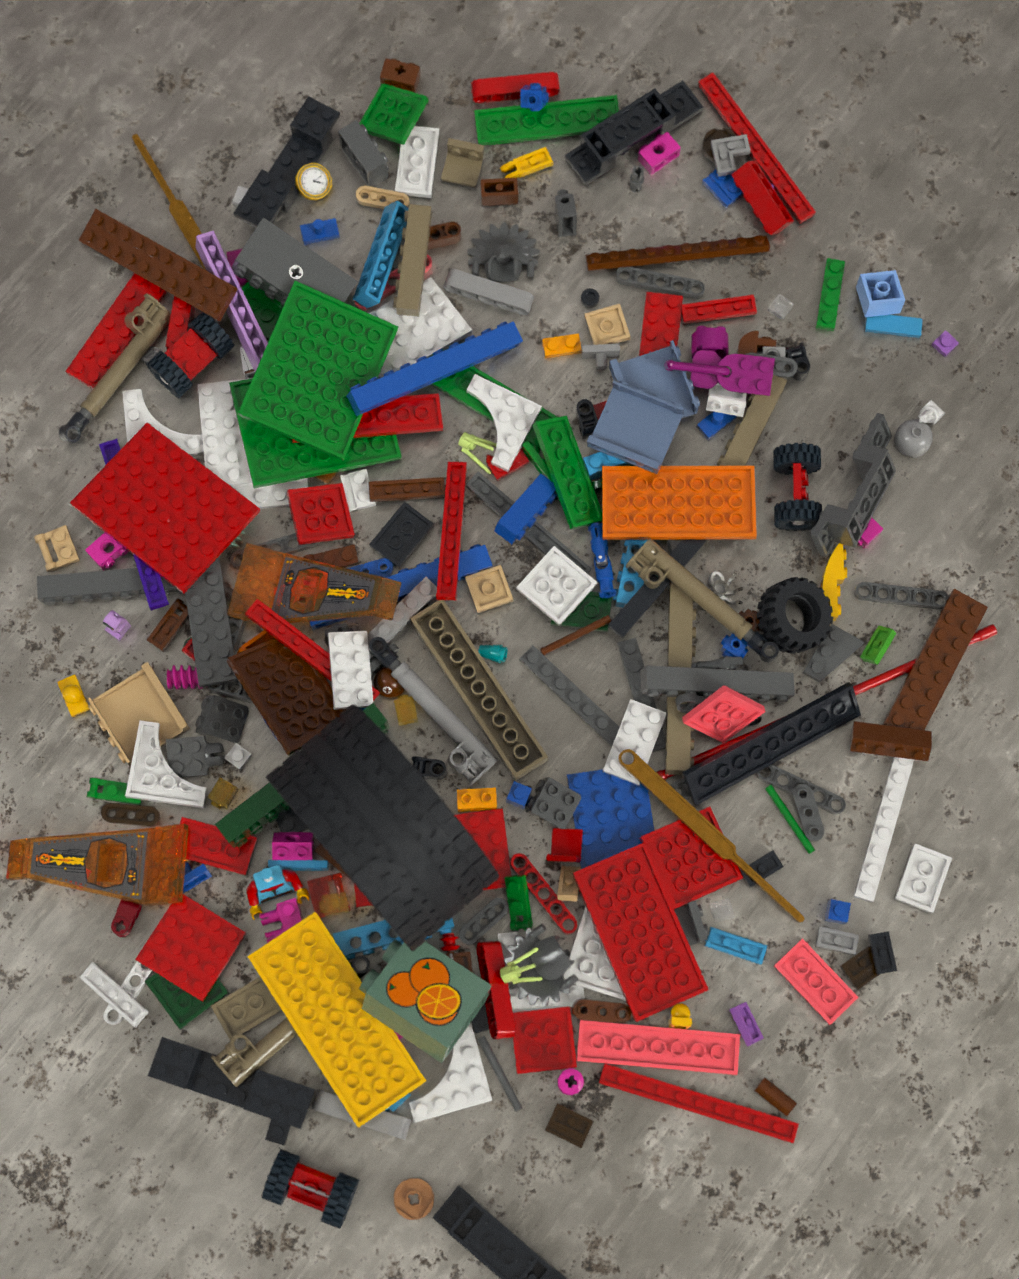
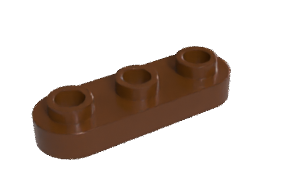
M578 999L572 1005L573 1015L580 1020L625 1024L632 1015L629 1006L623 1003ZM582 1006L586 1007L585 1013L580 1012ZM602 1008L606 1011L604 1015H600ZM621 1010H624L625 1015L623 1017L619 1016V1012Z

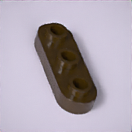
M108 803L101 810L102 818L106 822L113 824L154 827L161 819L160 812L151 806ZM114 810L115 815L113 817H110V811ZM131 812H134V818L129 819V814ZM154 814V819L149 821L148 816Z

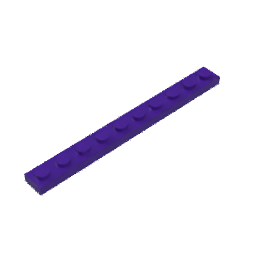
M117 439L99 444L105 465L121 450ZM133 555L150 610L168 606L169 602L160 575Z

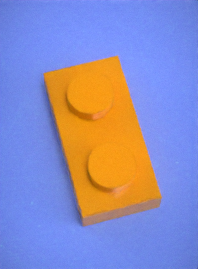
M579 333L542 339L545 359L582 353Z

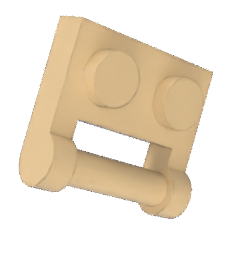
M66 525L34 537L45 560L47 572H53L80 561ZM48 540L52 541L59 560L57 562L52 560L46 544Z

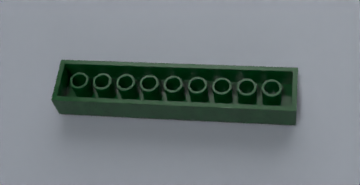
M374 703L370 704L363 712L386 735L390 728L387 719ZM269 782L215 823V825L233 848L236 846L239 848L248 841L247 838L250 835H257L264 829L263 825L267 822H274L279 817L278 814L284 809L287 811L291 807Z

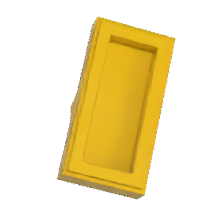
M75 674L57 682L72 718L90 710Z
M679 1003L672 1007L671 1018L668 1022L669 1028L688 1030L692 1026L691 1013L687 1005Z

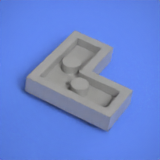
M747 134L711 140L710 143L718 176L733 174L736 171L734 157L750 154Z

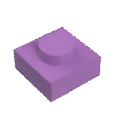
M945 330L932 343V346L946 357L958 346L959 342Z

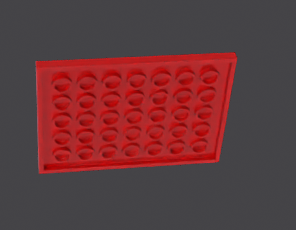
M146 423L70 502L73 508L183 594L260 512L259 507L149 423Z

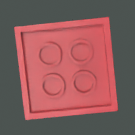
M723 685L684 715L682 719L684 724L725 743L765 713V708L756 701Z

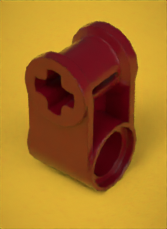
M123 897L111 923L113 933L121 938L127 937L131 933L135 921L141 912L142 904ZM118 925H124L125 929L119 930L117 927Z

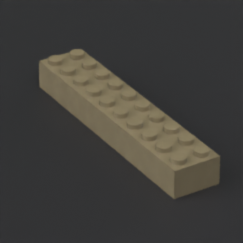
M438 600L411 617V625L514 781H518L547 762V754L445 601Z

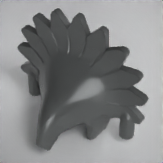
M506 222L502 223L500 229L491 224L489 232L479 230L481 239H471L475 247L468 249L467 252L473 256V258L468 260V265L472 266V275L479 276V265L484 264L488 280L496 282L516 281L520 276L522 264L527 265V276H534V266L538 265V260L533 257L538 255L540 251L539 249L532 248L536 244V239H527L529 235L528 230L518 233V224L513 225L510 229H508Z
M540 924L533 930L527 928L526 938L516 935L515 939L518 946L509 945L507 949L512 954V957L504 959V963L507 964L530 950L538 948L537 952L516 965L521 968L535 964L534 968L521 972L519 978L542 977V981L519 982L516 984L511 982L509 989L520 988L518 999L528 996L530 1005H534L538 999L543 1006L548 1005L549 998L559 1002L560 992L569 994V987L578 981L575 974L566 980L564 979V973L575 961L569 959L570 952L568 949L562 950L558 942L560 937L554 935L543 940L538 938L540 934L546 931L544 924Z

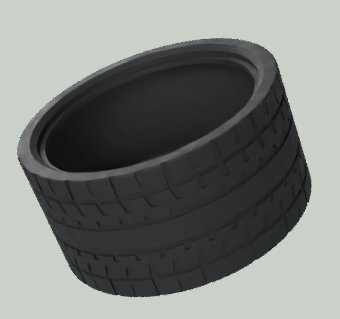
M354 704L343 711L339 718L336 717L325 726L320 734H316L306 742L300 751L297 750L282 762L283 765L281 767H276L266 776V779L411 951L416 950L426 941V937L430 938L444 926V922L454 917L464 908L465 904L468 905L483 892V888H488L499 878V874L491 861L449 807L385 733Z

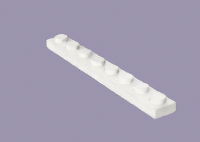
M893 757L853 897L874 902L914 759Z

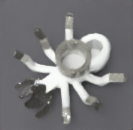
M712 572L708 578V584L711 587L709 589L723 601L726 600L731 604L742 605V601H734L725 596L733 595L743 590V587H739L733 591H727L728 586L737 573L734 572L729 580L725 582L721 572Z

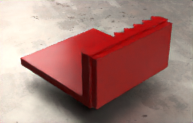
M552 828L551 854L546 855L547 861L580 863L583 830Z

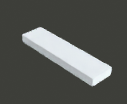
M92 962L79 977L133 1027H137L149 1011L96 963Z

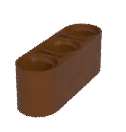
M447 222L431 226L428 250L459 243L461 240L460 225L457 222ZM455 231L457 234L451 235L449 232ZM433 235L439 236L437 239L431 238Z

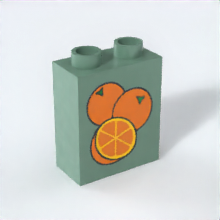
M394 939L382 957V960L388 963L381 973L372 969L359 987V990L365 993L362 1009L443 1063L485 1004L492 985L426 941L416 950L411 951L405 943L402 944Z

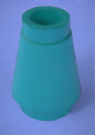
M480 645L478 652L482 657L500 663L506 661L508 648L503 647V645Z

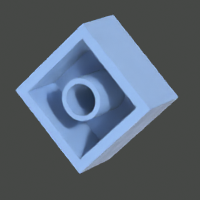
M896 270L860 274L856 290L865 317L901 313L905 297Z

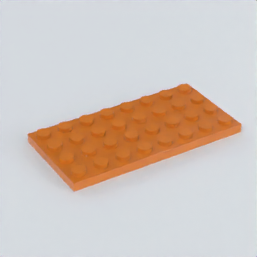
M602 466L603 540H648L650 538L652 540L756 539L754 466H661L658 474L637 466Z

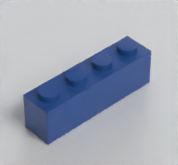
M540 474L497 522L494 532L510 544H513L516 540L520 541L526 533L525 529L527 527L531 528L537 520L536 517L538 515L542 516L546 511V505L548 503L552 504L558 495L556 494L554 483Z

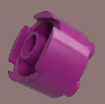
M698 326L691 335L692 360L694 354L699 350L714 351L721 359L729 355V340L726 328L722 326L716 328Z

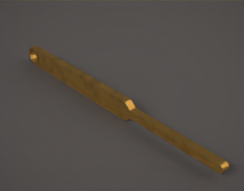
M134 134L132 136L133 141L170 202V213L203 269L206 270L196 250V236L202 234L184 202L177 200L138 134Z
M626 749L619 754V763L718 856L735 863L797 922L801 923L805 920L804 916L736 854V846L634 751ZM625 752L631 753L634 758L633 762L629 765L623 763L621 759Z

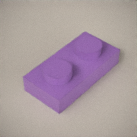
M747 1002L729 1009L747 1046L764 1039Z

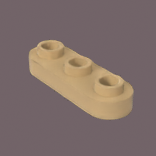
M361 186L356 191L357 202L364 206L384 209L385 206L398 200L409 208V197L405 193L371 186Z

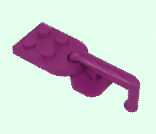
M699 350L694 354L692 363L668 360L665 362V368L668 371L680 370L691 372L690 379L693 385L698 388L710 389L719 383L721 387L728 391L770 396L775 358L730 354L721 359L714 351Z

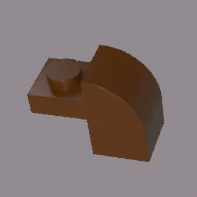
M759 331L748 332L741 338L737 354L745 355L747 353L761 352L763 346L776 347L777 340L771 337L758 338Z

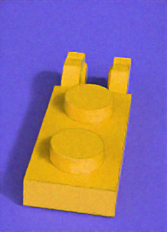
M543 147L513 159V161L502 165L500 169L504 173L516 168V171L507 174L505 178L518 179L519 177L521 178L552 166L553 160L547 147Z

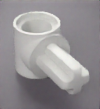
M931 400L921 409L918 415L920 418L919 422L934 425L944 416L945 412Z

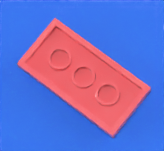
M803 938L773 966L828 1025H831L859 998Z

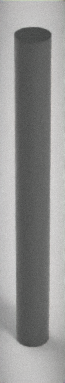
M486 1037L479 1038L478 1041L515 1112L522 1109Z

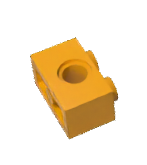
M496 788L458 789V812H478L497 809Z

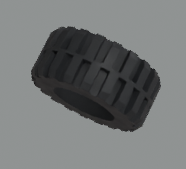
M791 577L776 583L766 589V592L760 597L762 601L758 602L757 609H759V612L757 613V619L760 621V624H758L759 629H762L764 633L762 635L766 639L777 644L781 652L786 651L787 653L794 654L814 648L825 641L827 638L826 634H829L832 629L830 624L833 623V616H831L833 609L829 605L830 600L828 596L823 594L825 591L821 587H816L817 584L813 581L808 582L807 578ZM788 600L795 602L802 610L804 616L802 631L795 629L787 619L786 603Z

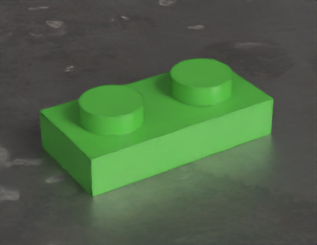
M878 625L860 658L865 662L878 665L895 637L896 632L893 629Z

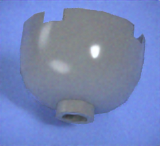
M910 419L898 427L895 433L894 444L902 455L917 458L923 456L929 450L933 441V433L926 423H920L919 419Z

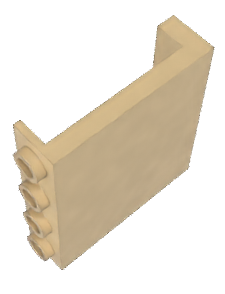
M148 662L141 665L143 669L95 699L88 698L90 702L88 708L94 716L97 714L100 718L98 724L103 731H108L110 735L108 740L113 747H118L120 751L118 756L123 764L127 762L130 766L140 721L160 724V748L166 745V739H175L190 729Z

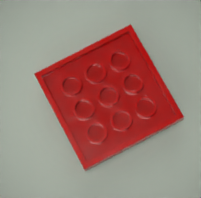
M711 807L698 811L722 833ZM681 820L639 837L641 843L645 842L674 909L743 879L739 867L735 863L718 856Z
M179 892L135 960L203 1002L247 933Z

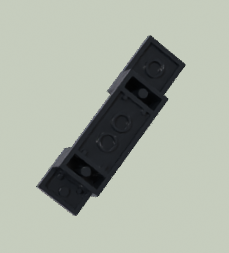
M683 80L662 94H659L654 88L580 136V146L565 154V159L586 186L614 168L618 155L654 132L657 136L659 134L663 135L666 132L669 133L702 112L704 107Z
M308 96L290 124L291 138L269 172L261 169L234 211V217L257 228L263 217L272 223L280 210L287 213L300 193L295 185V177L298 171L306 164H318L333 141L331 130L339 119L340 112Z
M165 1037L161 1038L148 1073L149 1077L241 1107L244 1110L302 1129L315 1089L258 1069L236 1088L212 1060L211 1056L217 1055Z
M458 1185L432 1217L448 1231L449 1235L500 1279H567L490 1214V1211L460 1185Z

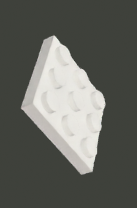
M553 546L516 587V590L560 626L592 591L597 582Z

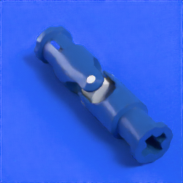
M597 522L590 524L588 531L592 539L590 541L591 550L596 558L594 557V568L601 590L599 596L601 598H611L616 595V590L613 588L612 583L614 577L611 560L608 556L607 540H603L602 523ZM597 565L600 566V567H606V568H604V569H598Z

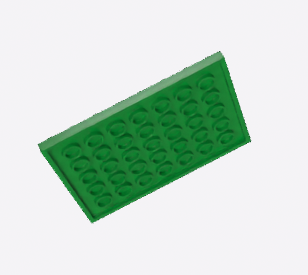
M294 281L237 415L344 461L363 415L356 416L347 395L351 391V387L357 384L363 386L367 384L369 379L378 378L399 327Z
M253 378L229 383L253 489L400 460L402 457L396 435L353 438L344 461L303 443H293L291 438L237 415Z

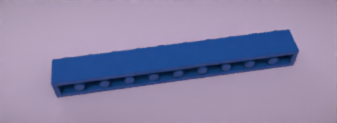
M506 321L500 323L494 330H491V328L486 329L478 337L472 335L466 338L464 343H453L445 351L439 349L432 353L433 356L428 358L423 356L416 360L417 363L412 365L406 363L396 372L390 370L384 373L382 378H371L363 386L357 384L351 387L347 398L356 416L518 347L523 342V339L514 321L508 324Z
M476 544L471 546L470 550L464 552L460 550L458 582L465 580V577L493 567L486 545ZM440 557L434 559V562L428 564L423 562L416 565V568L410 570L405 568L398 571V574L392 576L387 574L380 577V580L375 581L368 610L363 608L361 611L353 609L354 611L352 612L344 610L345 612L343 613L335 611V614H328L326 612V615H319L317 613L318 616H308L312 630L400 602L425 577L437 587ZM323 599L308 601L304 605L306 613L318 610Z

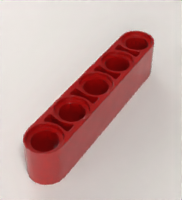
M556 72L476 79L471 82L473 102L487 103L521 99V89L531 83H540L541 86H546V92L549 93V96H555L560 93L559 77Z
M522 853L513 855L510 865L514 873L526 876L534 874L537 877L535 883L527 882L529 892L563 934H573L577 929L575 917L561 900H557L556 893L530 860ZM516 859H523L525 865L522 868L515 867L514 861ZM545 889L549 892V897L541 899L538 896V892ZM553 905H559L562 911L560 914L555 915L551 913L550 908ZM566 920L572 921L574 928L572 930H565L563 922Z
M499 941L479 942L476 950L481 979L492 985L485 1002L490 1036L492 1039L513 1038L515 1035V1023L508 983L503 982L500 975L501 968L505 967L501 943Z

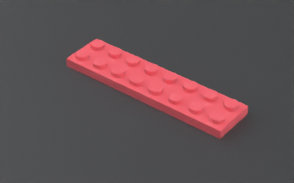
M580 1020L577 1061L738 1075L740 1034Z

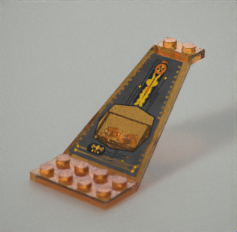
M246 543L227 615L254 623L245 616V612L256 599H259L289 623L362 616H376L392 621L402 582ZM303 581H309L310 585H305ZM299 598H303L305 603H300Z
M177 824L155 828L10 840L6 879L11 881L30 879L147 906L180 903L183 898L189 826Z

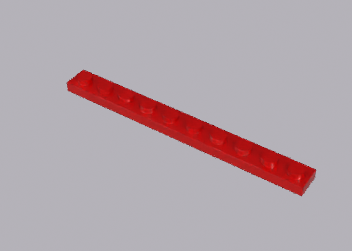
M711 73L698 81V86L736 136L747 134L750 157L753 161L757 162L770 184H773L775 191L799 224L814 216L816 211L716 75Z
M605 1063L599 1080V1084L786 1142L794 1143L799 1123Z

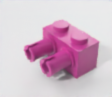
M296 898L277 903L275 910L259 914L260 919H264L261 920L263 926L277 921L282 922L281 929L265 933L267 943L304 919L300 904Z

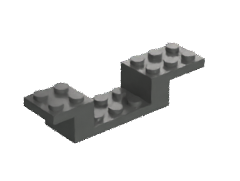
M877 413L875 418L871 420L869 429L862 436L858 449L853 453L854 463L863 482L858 486L856 495L850 501L848 509L827 504L820 513L816 526L811 530V537L820 556L827 557L835 542L856 547L896 473L889 451L886 449L892 434L884 414Z

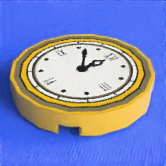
M309 163L298 171L295 177V185L304 198L319 200L329 193L332 186V178L324 166L317 163Z

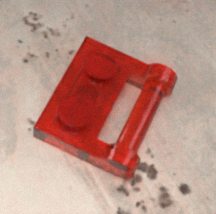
M335 873L307 881L314 912L317 913L320 919L351 911L350 905H347L341 880L343 879L342 873ZM334 881L340 905L338 908H334L328 882Z

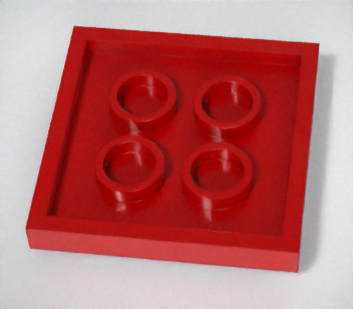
M343 483L287 490L286 493L298 545L354 537L355 534Z
M570 1006L513 1013L515 1023L513 1042L517 1074L577 1068Z

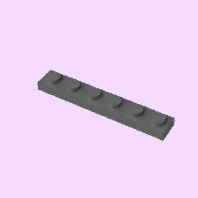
M633 638L618 642V649L633 700L657 709L654 697L648 696V693H641L640 670L645 666L637 639ZM662 727L652 752L666 749V738Z

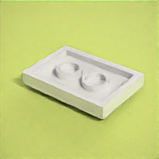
M913 844L894 899L932 914L952 857L921 845Z

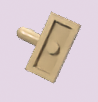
M561 866L557 900H578L579 889L572 873L581 870V867Z

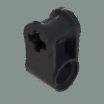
M799 343L798 346L791 348L785 347V358L793 359L797 363L798 368L801 367L805 370L804 372L797 370L793 378L798 381L805 380L810 370V363L804 344Z
M582 399L577 403L576 416L583 438L587 434L594 432L598 418L596 417L592 402ZM587 407L589 412L583 413L580 411V408Z
M417 756L411 758L413 766L424 779L442 780L447 776L448 769L442 760ZM436 766L443 767V772L440 774L433 773V770Z

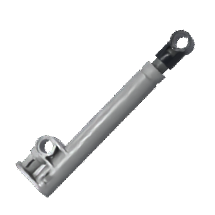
M374 637L368 646L370 654L375 656L386 669L390 668L392 677L398 680V683L458 745L449 754L448 763L459 774L462 773L470 781L468 785L472 786L498 759L429 686L409 668L410 666L405 661L401 663L398 660L399 656L386 644L382 637ZM379 642L382 644L383 649L375 651L372 648V644ZM453 754L461 755L462 762L460 764H456L453 761Z

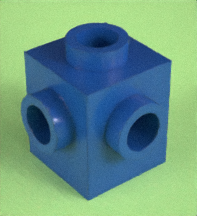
M531 83L521 89V108L540 111L549 101V93L546 92V86H541L540 83Z
M734 633L731 636L726 635L720 643L723 645L720 651L724 657H742L743 659L749 651L746 648L748 642L743 638L739 640Z

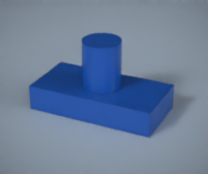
M336 218L324 221L316 219L313 223L300 225L304 245L340 238Z
M712 412L700 421L696 427L709 440L737 419V416Z
M183 862L177 867L182 877L169 885L176 895L179 892L184 894L212 877L205 864L192 870L188 862Z

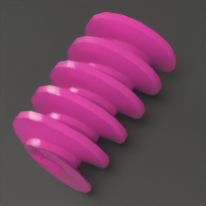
M173 665L171 670L167 669L168 689H172L174 685L176 689H180L181 685L184 689H188L189 684L192 689L196 688L198 684L196 667L192 670L191 665H188L187 670H184L183 665H180L179 670H177L176 666Z
M567 1069L559 1075L557 1085L563 1094L574 1095L582 1090L584 1079L579 1071ZM570 1076L576 1082V1085H572L571 1088L565 1082V1079H569Z

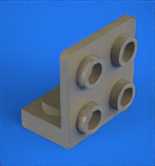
M449 138L447 143L448 153L441 180L476 188L484 159V145Z

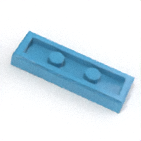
M896 315L866 317L865 332L920 338L923 319Z
M268 860L269 868L280 865L284 869L293 871L329 870L328 860Z
M710 927L709 935L705 942V947L762 965L767 950V945Z

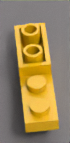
M841 543L837 545L824 569L820 585L825 591L823 594L828 596L830 600L829 605L833 609L831 613L833 621H836L838 615H841V604H838L840 585L837 584H842L845 580L844 578H847V567H844L847 552L846 549H843V544Z

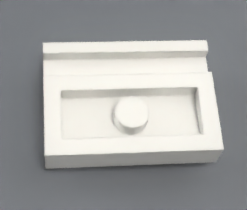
M367 469L351 472L347 475H340L349 512L376 506L375 502H370L368 486L370 480Z

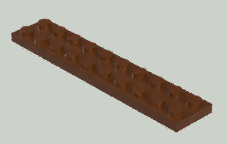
M96 208L78 240L218 321H221L238 290L235 286Z

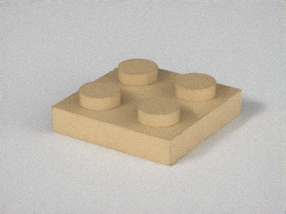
M620 304L584 313L593 345L616 344L630 340L631 336Z
M501 565L465 577L477 613L513 602V597Z

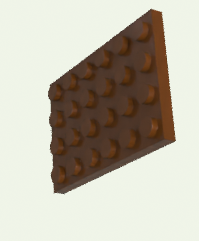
M275 638L228 657L226 661L287 755L301 750L306 742L316 734H320L325 726L336 717L339 718L340 714L346 710H334L332 688L325 677Z

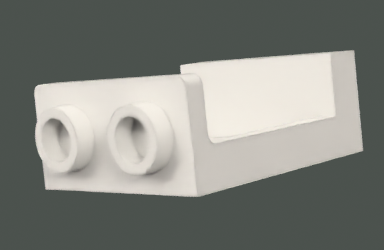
M717 383L709 389L706 410L743 417L747 393L728 391Z

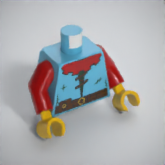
M276 865L271 868H264L262 871L253 874V881L246 888L249 905L252 906L250 914L253 920H255L254 915L256 913H263L258 904L297 891V900L300 904H302L301 897L303 896L309 901L308 890L302 888L303 885L295 871Z

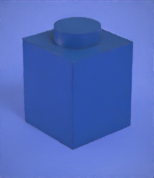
M514 781L506 802L525 810L532 793V788Z
M834 899L829 900L825 921L842 925L848 923L851 903Z

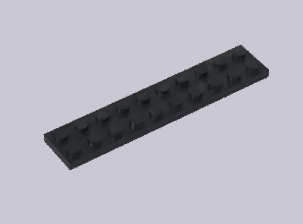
M850 682L845 683L682 772L692 802L697 806L861 716L853 685Z

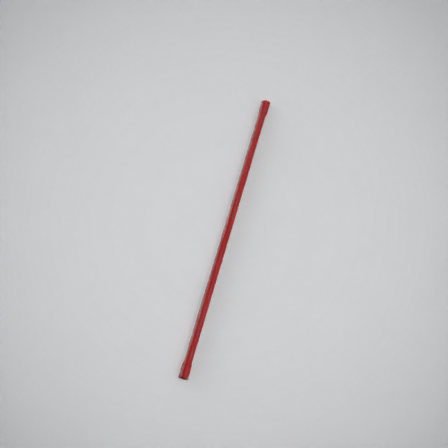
M991 624L977 630L968 646L997 635L996 627ZM916 659L853 686L855 695L910 672ZM777 720L691 757L694 758V766ZM665 769L656 772L664 780L674 776V774H665Z

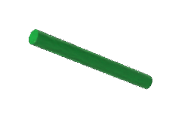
M770 785L765 788L808 854L815 851L773 786Z

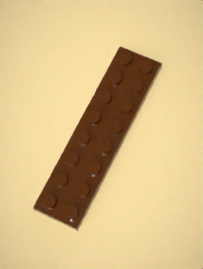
M952 589L883 722L884 725L925 730L988 608L987 606L956 589Z

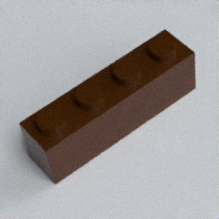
M853 722L850 751L921 761L929 760L932 749V731Z

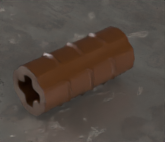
M765 1077L754 1090L786 1117L797 1104L790 1096Z

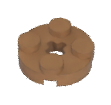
M410 1178L401 1182L394 1192L396 1211L408 1220H418L428 1215L434 1205V1193L431 1186L420 1178ZM417 1193L419 1195V1203L410 1204L411 1199L409 1195Z

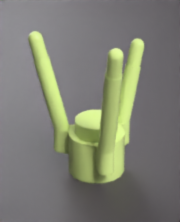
M464 432L458 443L462 447L461 451L466 453L488 474H491V471L469 450H474L476 445L493 451L494 448L491 446L496 447L497 443Z
M538 948L530 950L514 961L508 962L506 967H502L500 975L503 982L516 984L519 982L542 981V977L519 978L521 972L534 968L535 964L521 968L516 965L537 952Z

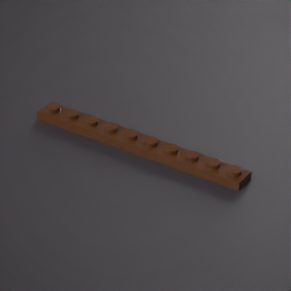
M757 235L755 237H739L730 240L720 239L711 242L702 241L692 244L683 243L682 245L673 246L665 245L663 247H647L645 249L592 253L585 255L588 271L770 252V244L767 236Z

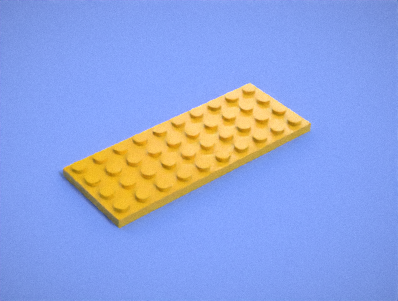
M316 912L247 956L358 1128L426 1082V1079L395 1032L362 1009L365 993L359 990L362 982Z

